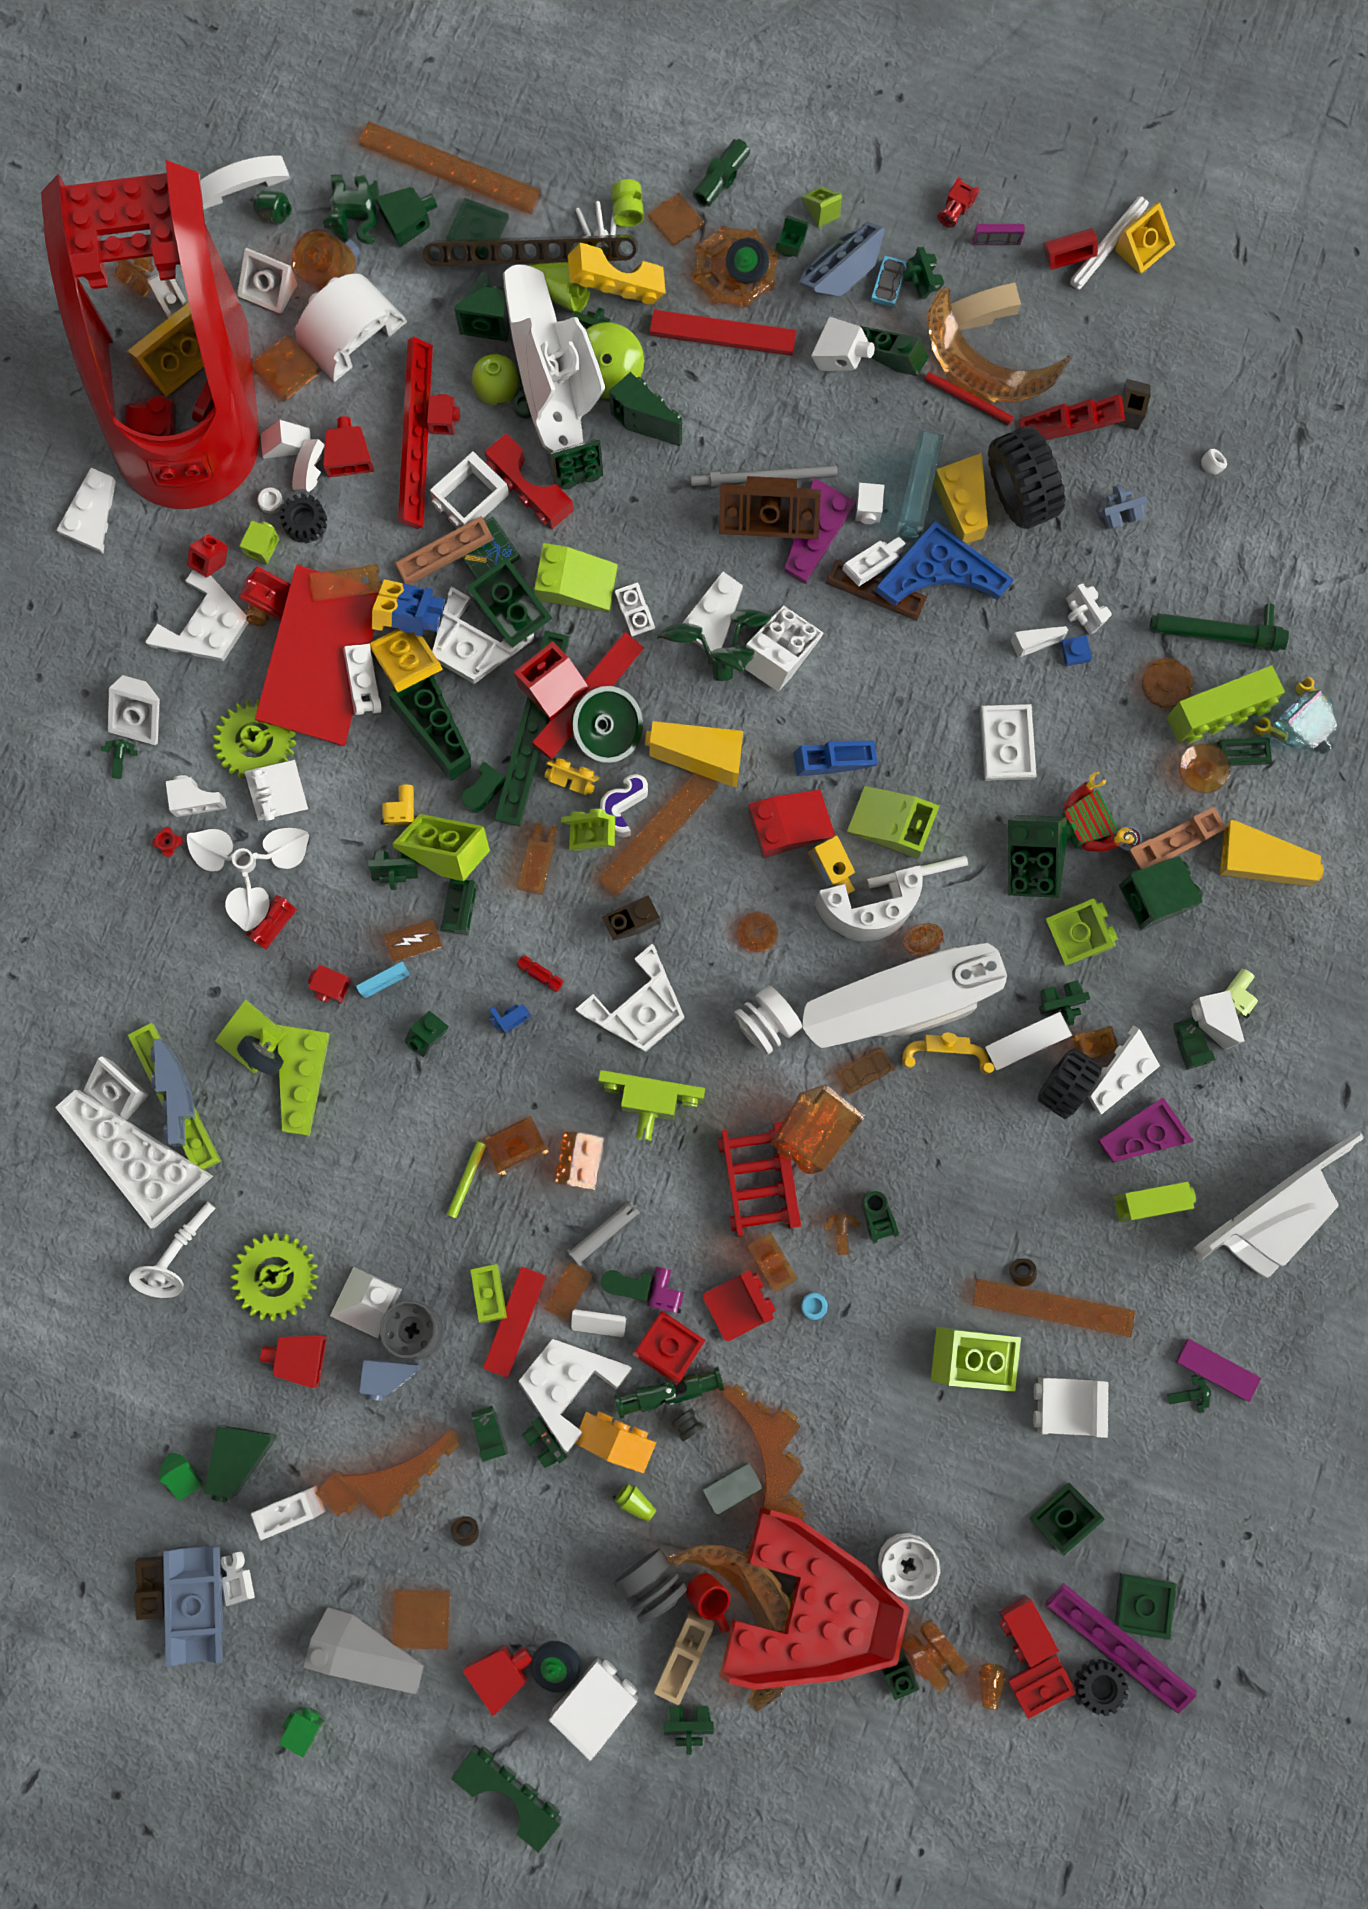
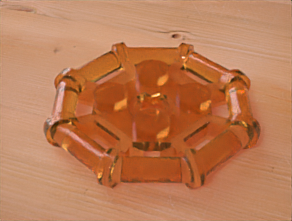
M724 225L716 233L702 243L698 242L695 246L696 256L694 271L691 277L711 298L712 303L743 305L746 308L768 290L774 289L776 285L774 282L776 262L779 256L777 251H773L759 235V230L755 228L753 230L727 228ZM749 237L756 239L765 246L769 254L767 272L762 279L757 281L761 284L749 293H747L746 287L750 284L737 282L730 276L726 268L728 249L735 242V240L730 238L742 239ZM722 240L724 241V243L721 244V245H720L719 247H717L716 249H713V248H712L713 246H715V245H716L717 243H719L720 241H722ZM705 256L712 258L710 267L704 268ZM712 276L719 284L717 289L712 286L706 277ZM724 289L731 292L740 290L741 295L723 293Z

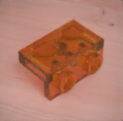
M565 1132L560 1144V1162L555 1171L557 1177L556 1184L595 1190L605 1138L579 1132Z

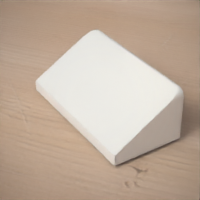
M574 1309L572 1312L571 1328L574 1331L623 1337L627 1318L625 1316Z

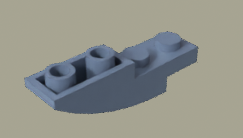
M154 1039V1047H151V1060L155 1062V1073H152L151 1082L152 1087L156 1088L157 1093L166 1095V1098L163 1099V1111L167 1114V1124L164 1125V1138L168 1140L169 1145L185 1146V1119L195 1118L191 1088L185 1071L173 1050L161 1039Z

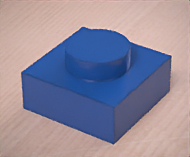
M1087 635L1061 641L1060 644L1066 666L1088 663L1092 660Z

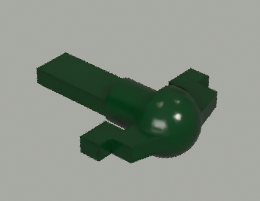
M119 738L106 741L105 746H101V752H109V747L114 748L112 778L121 779L125 749L130 750V755L138 756V751L134 750L135 745Z
M1197 1375L1191 1376L1193 1385L1198 1384L1199 1388L1167 1394L1169 1405L1201 1399L1202 1403L1197 1404L1198 1413H1203L1204 1408H1209L1211 1390L1206 1385L1204 1379H1198Z

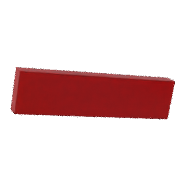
M521 1266L506 1306L507 1318L501 1319L483 1369L509 1378L546 1280V1275Z

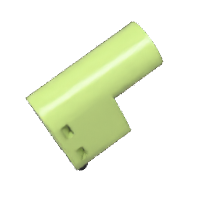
M1242 968L1225 991L1230 990L1237 1015L1248 1019L1250 1017L1249 1013L1258 1000L1246 991V988L1254 979V975Z

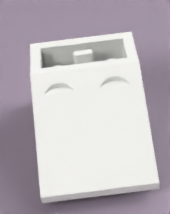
M783 605L746 644L747 648L754 650L755 655L746 665L745 669L779 692L791 679L824 633Z

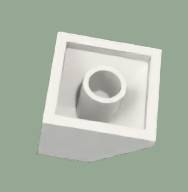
M122 675L109 687L108 732L156 745L158 743L160 699L147 682Z
M1230 990L1199 997L1192 1002L1191 1011L1194 1020L1198 1021L1199 1027L1224 1050L1244 1042Z
M353 1267L330 1316L379 1338L381 1320L386 1311L396 1303L402 1289Z

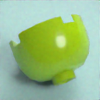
M488 354L482 357L472 370V387L476 396L483 403L492 406L502 402L506 404L517 395L520 389L519 372L514 362L508 357L500 354Z

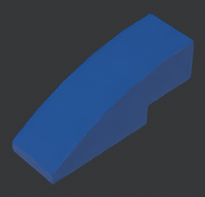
M874 740L827 742L825 745L800 746L794 751L797 776L846 772L878 765Z

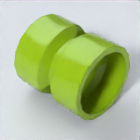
M624 179L614 183L611 187L612 203L614 204V222L621 227L639 225L644 220L641 184L631 179Z

